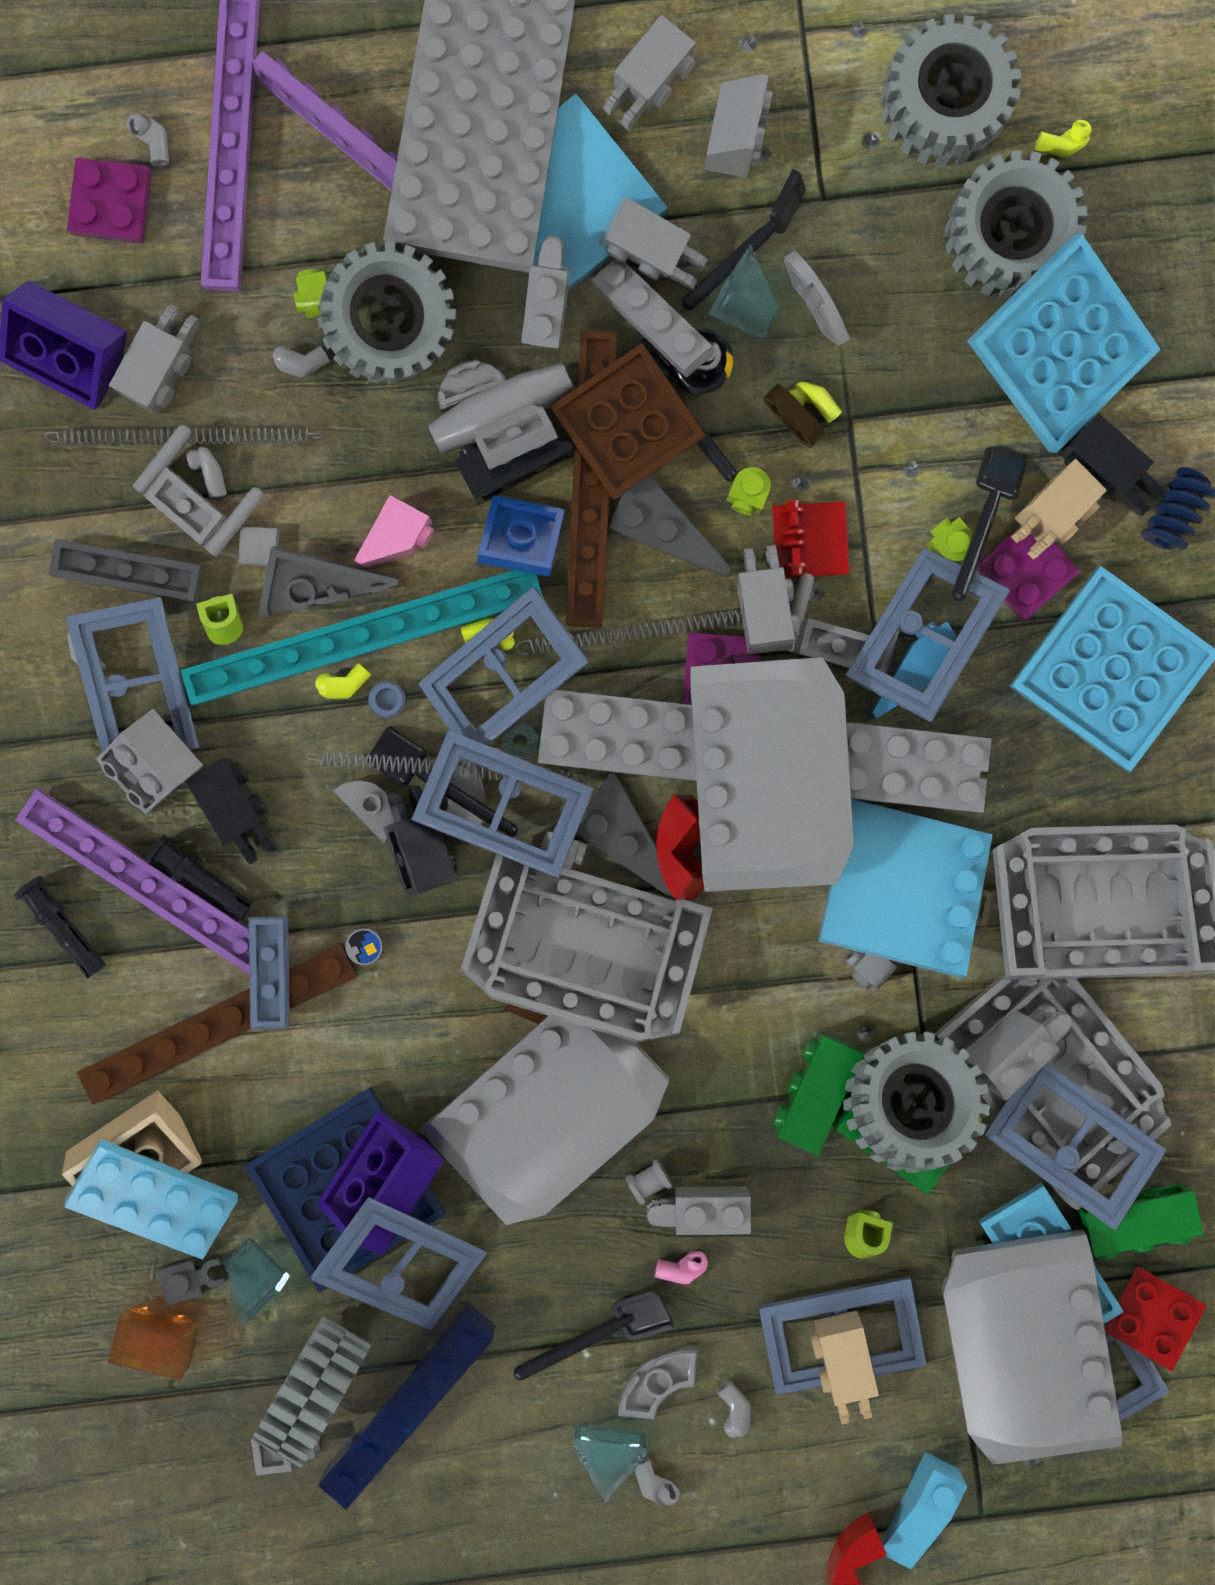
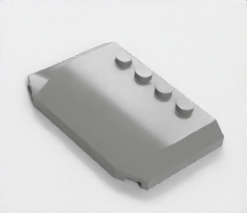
M824 658L691 667V699L702 874L705 892L838 884L853 849L854 838L845 696Z
M1178 825L1030 828L1006 843L993 849L1005 978L1033 980L1215 973L1214 842L1207 838L1201 840L1186 833L1187 829Z
M496 854L461 971L491 999L634 1042L678 1035L681 1030L713 908L687 900L674 901L563 867L559 877L556 878Z
M1004 972L934 1033L935 1041L944 1037L954 1041L950 1049L952 1052L964 1048L970 1053L1015 1010L1028 1016L1042 1004H1051L1057 1009V1012L1064 1011L1069 1014L1072 1019V1025L1070 1026L1071 1029L1065 1032V1035L1056 1043L1060 1051L1047 1063L1154 1141L1172 1125L1170 1117L1165 1114L1162 1098L1165 1097L1162 1084L1076 978L1016 980L1005 978ZM975 1077V1080H976V1082H977V1085H978V1086L981 1085V1084L979 1083V1081H978V1080L976 1079V1077ZM1043 1085L1013 1131L1055 1161L1056 1151L1062 1146L1069 1145L1087 1116ZM988 1090L989 1094L980 1097V1100L984 1104L990 1105L989 1111L995 1117L1005 1100ZM1094 1122L1076 1149L1080 1157L1078 1165L1073 1169L1067 1170L1098 1192L1133 1161L1138 1153ZM1048 1183L1069 1206L1076 1210L1081 1208L1080 1205Z
M546 1016L451 1103L445 1105L425 1123L420 1131L506 1225L546 1215L648 1126L656 1116L669 1083V1077L637 1042Z
M1084 1230L954 1249L948 1275L945 1276L941 1287L966 1429L990 1463L996 1465L1122 1446V1430L1094 1262Z

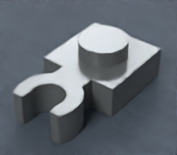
M219 1255L213 1256L200 1267L196 1257L161 1266L157 1273L166 1305L169 1306L203 1296L206 1292L204 1284L209 1287L223 1285L228 1280V1275L215 1276L211 1272V1267L221 1264L223 1257Z

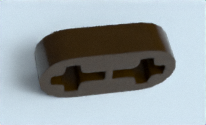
M776 384L763 397L765 404L773 414L807 447H813L825 435L824 429L819 422L782 385Z

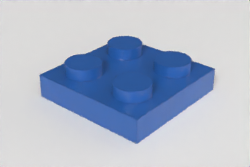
M493 495L477 553V563L550 577L564 522L565 509Z

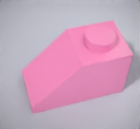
M389 495L355 561L364 568H371L415 555L419 547L424 549L431 540L434 529L431 528L432 520L428 515Z

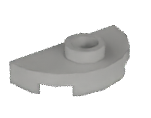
M478 360L459 363L447 372V376L441 383L440 391L438 392L441 413L452 409L463 400L505 381L506 378L499 369L494 368L490 364L481 363Z
M361 780L346 782L334 789L333 791L383 843H386L387 837L383 827L394 823L388 803V793L375 783Z

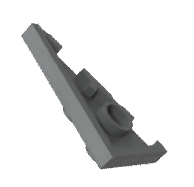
M651 476L621 496L609 525V531L727 578L731 567Z
M272 546L258 617L265 618L270 617L274 613L292 609L297 611L314 604L323 605L346 600L350 596L363 593L386 591L390 587L398 586L400 576Z
M611 772L585 809L576 834L675 901L676 899L670 893L662 878L657 859V848L617 776Z

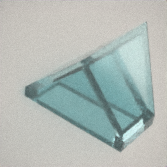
M751 245L727 278L709 314L764 340L781 306L777 304Z
M248 1238L223 1263L231 1281L238 1327L254 1318L280 1292L290 1277L251 1238Z
M574 1424L573 1448L604 1503L608 1501L646 1457L647 1434Z

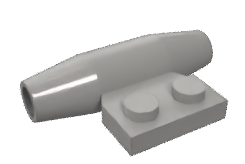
M558 363L518 374L475 394L428 425V428L440 453L477 443L490 470L558 438L545 410L574 389L563 364Z

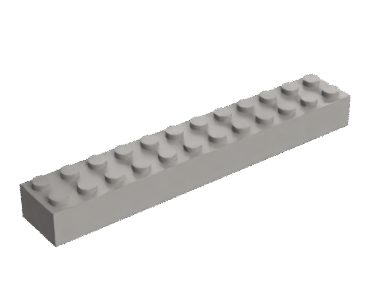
M554 690L545 698L538 763L697 781L692 705ZM846 722L851 799L984 813L987 779H980V773L988 772L992 738Z

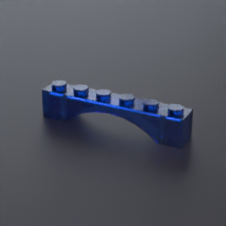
M468 1302L445 1328L422 1361L395 1394L357 1434L349 1439L325 1467L318 1486L346 1510L493 1341L496 1326Z

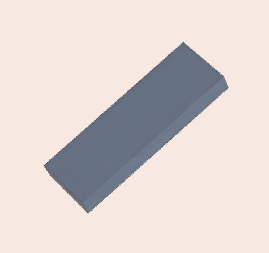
M288 916L249 917L251 1029H281L290 1027Z

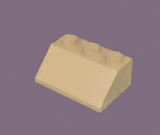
M157 1090L67 1150L62 1176L74 1186L100 1139L185 1173L202 1164V1159L181 1116Z

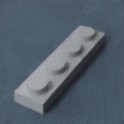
M614 259L591 279L593 287L686 378L714 354L712 345L625 262Z

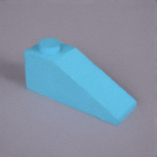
M925 1452L882 1539L887 1554L885 1557L912 1569L951 1521L967 1489V1484L957 1467Z

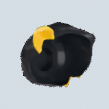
M708 328L700 329L697 332L712 345L714 354L687 378L670 363L673 375L679 386L694 397L721 388L726 379L730 377L733 368L731 346L718 333Z

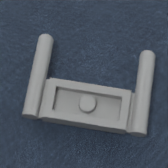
M180 425L132 486L196 542L203 545L209 553L217 557L262 501L264 493L261 489L253 487L229 518H227L226 515L178 474L167 467L191 436V430L185 425Z
M804 573L799 578L790 611L791 615L797 614L800 636L795 637L792 649L781 651L806 658L823 657L828 664L850 669L870 635L804 618L814 582V577L811 574ZM900 627L875 666L876 669L885 674H888Z

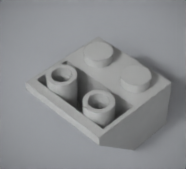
M758 74L721 83L704 170L747 178L750 165L757 167L773 91L766 90L769 75Z
M154 709L121 732L96 758L101 764L105 775L115 780L126 792L130 803L140 808L145 815L203 766Z

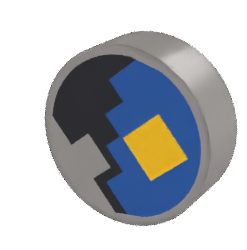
M360 928L351 933L346 941L348 957L359 965L374 963L380 958L384 950L382 936L372 928Z

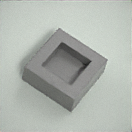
M240 527L239 564L244 566H267L271 547H279L280 530L277 528Z

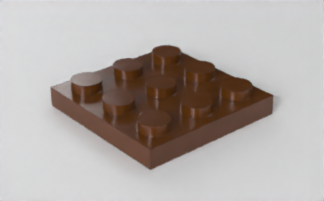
M642 343L550 406L551 412L613 501L705 438V433Z

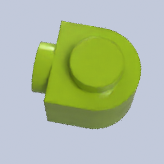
M318 269L303 270L296 277L298 290L293 291L296 308L299 313L305 312L308 319L320 317V309H318L319 299L329 277L325 271L319 272Z
M748 467L741 470L737 474L726 501L732 503L731 508L747 516H751L753 512L760 515L771 488L768 475L756 467Z
M960 517L952 523L946 518L930 531L934 538L926 546L930 551L959 564L964 560L973 533Z
M233 594L216 596L207 601L196 603L201 623L208 638L213 643L227 645L235 642L241 636L243 623Z
M859 1210L858 1213L847 1218L844 1236L847 1250L859 1259H867L883 1253L889 1246L893 1223L880 1219L881 1215L877 1212Z

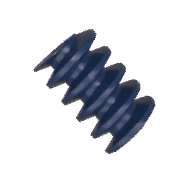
M1189 467L1177 469L1178 477L1170 481V490L1163 493V503H1159L1155 507L1156 516L1148 519L1147 526L1149 528L1141 532L1144 540L1159 548L1167 550L1175 548L1187 549L1188 543L1181 538L1182 535L1194 537L1196 531L1188 524H1201L1203 522V518L1196 511L1206 512L1210 510L1211 506L1203 499L1204 497L1215 499V489L1211 487L1209 479L1202 473Z

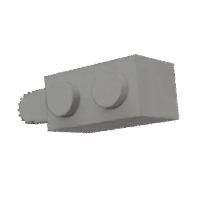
M661 14L614 71L615 90L605 102L604 111L612 115L626 98L629 99L633 105L624 114L621 125L626 129H630L643 113L648 115L655 106L662 107L672 93L671 86L679 77L682 80L685 79L696 63L694 59L696 42Z
M627 197L618 202L599 242L607 247L606 253L621 262H626L629 259L638 264V271L653 280H658L659 277L662 279L669 277L691 289H694L697 280L691 274L676 267L679 258L681 257L690 264L704 268L708 260L697 251L686 246L691 236L690 233Z
M551 235L542 242L539 262L530 265L521 343L558 349L562 344L571 268L563 267L565 252H563L565 249L563 239L561 240L560 236Z
M171 304L165 309L156 326L143 321L108 385L119 395L156 415L159 414L162 408L165 409L170 404L174 395L173 387L179 376H184L191 365L192 351L189 346L200 325L199 319L191 315L186 319L176 337L170 335L180 314L179 308Z
M775 545L766 547L765 557L769 568L767 570L756 571V557L752 548L744 549L743 552L746 572L739 573L737 589L748 655L792 649L795 637L800 636L797 614L791 615L789 601H794L792 580L785 579L784 569L779 567Z
M1047 1003L1039 1006L1038 1009H1035L1028 1016L1015 1010L969 1053L971 1056L964 1062L968 1067L978 1064L983 1073L976 1076L981 1085L987 1084L988 1090L1006 1101L1060 1051L1056 1043L1065 1035V1032L1071 1029V1016L1064 1011L1057 1012L1053 1005Z
M747 1186L674 1187V1197H660L659 1199L656 1197L648 1200V1204L646 1203L647 1207L645 1209L649 1224L656 1225L657 1227L659 1225L661 1227H675L676 1235L751 1234V1196Z

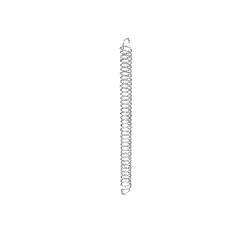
M292 427V438L291 442H289L287 436V428H285V439L284 442H282L280 436V428H278V439L277 442H275L273 428H271V440L270 442H268L266 428H264V440L262 442L259 435V428H257L258 435L257 441L255 442L253 439V430L252 428H250L251 437L250 441L248 442L246 439V429L244 428V438L243 442L241 443L238 428L236 429V442L233 441L231 428L229 430V442L226 441L225 429L223 428V440L222 442H220L218 438V429L216 428V440L214 443L211 437V428H209V441L207 443L204 437V428H202L203 437L200 443L197 437L198 431L196 428L195 442H192L190 436L188 442L185 444L187 445L189 442H191L194 445L197 441L201 445L204 441L208 445L210 443V440L213 444H216L217 440L220 444H223L224 440L226 444H229L231 441L233 442V444H236L238 441L240 444H243L244 441H246L247 444H250L251 441H253L254 444H257L258 440L261 444H264L265 440L268 444H270L272 442V439L275 444L279 442V439L282 444L286 442V439L289 444L292 443L293 439L296 444L299 443L300 439L301 442L305 444L307 440V434L320 435V437H313L315 439L323 437V435L319 433H308V428L306 427L305 441L303 442L301 436V428L299 427V437L298 441L296 442L294 436V428ZM155 428L153 430V443H151L149 439V429L146 430V443H144L142 439V429H140L141 439L139 443H137L135 439V429H133V443H130L128 429H126V443H123L122 430L119 429L120 441L118 444L115 441L114 429H112L113 441L111 444L108 441L107 429L105 430L106 442L104 444L101 441L100 429L98 430V444H96L94 441L95 434L93 429L91 430V444L88 443V433L86 429L84 430V444H82L80 440L81 432L79 429L77 430V444H75L74 442V432L72 429L70 430L72 440L70 444H68L67 442V431L65 429L63 431L65 440L64 444H61L58 432H48L45 434V438L51 442H59L62 446H64L65 443L69 446L72 443L76 446L79 443L84 446L86 442L88 445H92L93 442L95 445H99L100 442L102 445H106V443H108L109 445H112L113 443H115L116 445H119L120 443H122L123 445H126L127 443L133 445L134 442L137 445H140L141 442L144 445H147L148 441L151 445H153L155 441L158 445H160L162 442L165 444L163 439L162 428L160 429V443L157 442ZM169 428L167 429L168 439L170 438ZM56 433L58 441L48 439L47 434Z
M734 610L733 617L731 616L730 612L727 611L726 620L724 614L720 612L719 621L715 613H713L712 615V621L709 614H706L705 622L702 615L699 616L698 622L696 617L693 616L692 626L689 618L686 617L685 627L681 618H679L678 620V627L676 621L672 619L671 628L668 620H665L664 628L661 621H658V632L655 623L652 622L651 633L647 623L644 624V633L641 625L638 624L637 634L634 625H631L630 634L627 626L625 625L624 638L622 635V631L618 626L617 639L614 629L612 627L610 628V639L605 628L603 630V640L599 630H597L596 640L593 631L591 630L590 642L588 641L587 634L584 631L583 644L580 635L577 632L576 644L578 646L579 638L581 647H584L586 637L588 646L590 647L592 633L594 643L597 646L599 633L601 642L604 645L605 632L607 635L608 642L610 644L612 642V632L616 643H618L619 631L621 634L622 641L625 642V629L627 631L629 640L631 641L632 627L637 640L639 639V627L641 629L643 638H646V626L649 632L650 638H652L653 625L657 637H659L660 625L663 631V635L666 636V622L668 624L670 634L673 635V621L677 633L679 634L680 620L683 626L684 633L687 632V620L691 632H693L694 619L697 625L698 631H700V618H702L705 630H707V616L709 618L711 628L714 629V615L716 617L718 627L721 628V614L725 623V627H727L728 614L730 616L732 626H734L735 613L738 619L739 625H741V610L739 616L737 611ZM543 637L542 651L537 638L535 639V651L530 639L520 641L516 646V651L518 652V654L527 655L528 653L522 654L518 651V645L522 642L530 641V645L534 654L537 653V644L541 653H543L544 651V643L547 652H550L551 644L549 642L548 650L545 638Z
M325 750L322 763L319 759H311L307 757L309 755L317 756V754L311 753L306 755V758L309 760L319 761L320 766L323 765L326 755L328 767L331 764L333 756L334 766L337 767L339 757H341V767L343 768L345 766L346 758L348 756V767L351 768L354 755L356 769H358L361 756L362 766L364 770L367 765L368 757L370 770L373 769L375 758L378 771L380 770L382 758L384 762V771H387L389 759L391 762L392 772L394 771L396 760L398 761L399 773L401 772L403 761H405L406 773L408 772L410 761H412L413 774L415 773L418 761L420 774H422L424 762H426L427 775L429 774L432 762L434 766V760L431 759L428 767L426 758L423 760L422 767L419 758L416 759L414 766L412 757L409 759L407 765L405 756L402 758L400 765L398 756L395 757L393 764L392 757L390 755L387 759V763L385 764V756L382 755L380 763L378 765V756L377 754H375L371 766L370 754H368L366 757L365 765L363 753H361L359 756L358 764L355 752L352 755L351 763L348 752H346L344 762L341 751L338 753L337 761L335 760V752L332 751L330 760L328 762V752L327 750ZM460 761L457 769L455 768L454 770L456 777L459 765L461 764V776L463 778L466 765H468V777L471 778L472 769L475 766V778L477 779L480 765L477 769L476 764L473 763L470 769L469 763L466 762L463 769L462 762ZM482 767V778H483V779L485 778V773H486V769H487V768H485V770H484V767ZM489 769V779L491 780L493 771ZM565 770L561 771L560 775H562V773L564 772V775L567 778L569 776V773L571 772L572 780H574L573 773L571 770L568 772L567 776ZM496 772V780H498L499 773ZM575 774V775L582 776V777L584 778L585 781H584L582 784H585V783H586V778H585L583 775H581V774Z

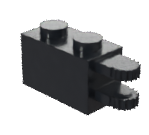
M1099 413L1092 417L1059 453L1065 459L1064 464L1066 466L1074 459H1077L1107 490L1101 496L1103 499H1110L1113 502L1119 500L1137 515L1143 516L1149 508L1131 490L1134 484L1155 499H1158L1164 492L1162 486L1146 472L1154 461Z
M223 758L185 780L222 845L235 842L242 856L251 865L258 861L255 849L246 837L247 834L255 830L261 844L270 853L278 847L266 826V823L269 822L265 816L268 809L259 794L255 793L253 795L246 782L249 781V776L244 767L238 761L234 763L232 759Z
M418 785L409 789V798L414 812L423 793V790ZM397 791L388 795V803L394 823L383 828L405 896L416 895L457 881L455 875L457 873V863L453 854L447 850L444 840L446 833L413 821L412 817H408L400 793Z

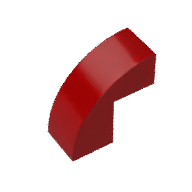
M674 794L662 814L657 833L656 848L659 869L668 890L676 900L696 899L704 889L702 865L690 853L700 841L698 800L693 795Z
M869 1512L853 1521L835 1542L827 1564L826 1585H862L855 1569L887 1556L881 1537Z

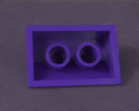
M28 280L2 300L0 361L96 410L109 389L108 385L123 360L127 331Z
M377 1110L317 1204L341 1233L344 1232L369 1197L409 1215L444 1159L427 1141L385 1113ZM375 1225L359 1247L383 1255L396 1234Z

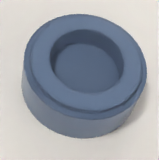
M384 681L376 684L371 689L368 702L371 710L376 715L383 718H394L403 712L407 699L404 690L399 685L390 681Z

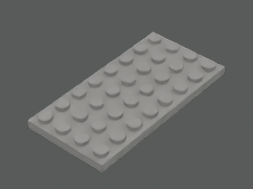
M424 0L383 243L385 241L395 242V248L401 250L405 245L416 248L414 252L529 273L530 265L534 263L575 0Z

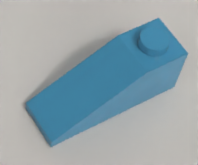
M932 621L924 626L954 642L957 639L948 622L937 627L935 622ZM916 633L915 635L918 639L908 645L890 676L921 691L930 684L950 649ZM878 695L867 715L870 720L876 719L896 707L897 704Z

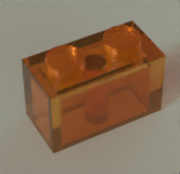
M137 1306L132 1309L128 1308L117 1321L108 1363L181 1380L190 1367L200 1324L192 1323L188 1317L182 1315H169L166 1317L154 1314V1311L147 1307Z

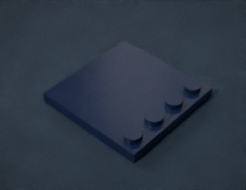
M372 1087L244 1165L310 1278L342 1234L317 1203L377 1110L388 1115ZM428 1184L409 1216L428 1225L447 1213L430 1184ZM396 1234L385 1252L403 1242L406 1238ZM359 1247L343 1270L353 1273L381 1254ZM313 1282L319 1293L328 1288Z

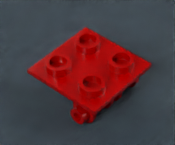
M799 500L786 501L785 505H772L774 545L777 550L779 567H783L785 578H799L804 573L811 574L813 577L849 575L845 501L800 504Z
M1137 1266L1118 1301L1124 1312L1109 1320L1104 1328L1107 1334L1168 1370L1173 1371L1207 1305L1196 1300L1192 1294L1185 1290H1179Z

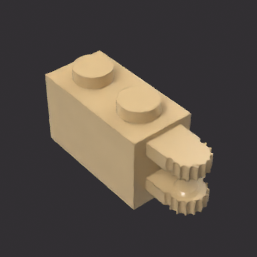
M1074 459L1018 513L1015 519L1022 526L1011 538L1018 543L1031 534L1037 542L1030 548L1027 554L1034 560L1057 540L1064 544L1079 529L1075 523L1079 519L1083 522L1086 521L1100 508L1096 501L1107 490L1077 459Z
M857 1311L814 1320L817 1335L810 1336L815 1358H822L825 1369L818 1370L824 1393L831 1392L834 1404L837 1406L841 1424L850 1423V1413L846 1404L859 1401L858 1406L863 1418H872L869 1398L877 1397L879 1394L864 1328Z

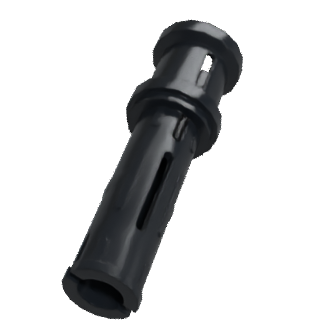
M163 835L150 850L145 861L149 864L155 863L172 875L171 879L173 881H178L179 883L184 881L240 921L253 904V901L241 895L221 879L204 869L197 863L198 859L195 858L196 856L193 853L186 854L170 842L169 836Z
M42 876L34 878L21 887L14 894L16 900H22L35 916L33 921L40 926L44 925L79 967L86 979L90 978L106 966V963L64 913V903L61 900H56L44 886L45 879Z

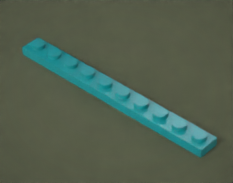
M511 570L180 671L191 706H198L496 616L505 611L532 587H536L541 595L542 592L536 574Z

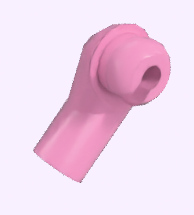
M693 1251L677 1263L658 1259L654 1277L675 1283L689 1284L706 1271L708 1266L707 1257L701 1251Z

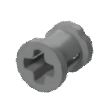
M658 1158L652 1160V1165L634 1176L631 1174L625 1176L631 1192L641 1206L646 1204L648 1197L664 1188L668 1190L673 1188V1184Z

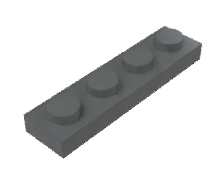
M55 539L49 576L198 603L204 567L191 563Z

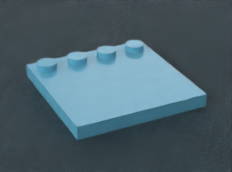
M577 94L573 95L558 108L534 256V263H538L542 242L545 241V238L556 235L557 237L560 236L561 240L563 239V243H565L563 267L571 268L568 292L612 258L606 253L607 247L599 242L619 201L627 197L660 217H663L668 212V207Z
M1074 234L967 340L1048 452L1057 453L1161 350L1083 234Z
M1099 566L1094 570L1009 686L1125 771L1131 772L1214 662L1215 648L1105 568Z
M851 799L854 846L838 884L829 886L818 942L959 978L966 977L993 835Z

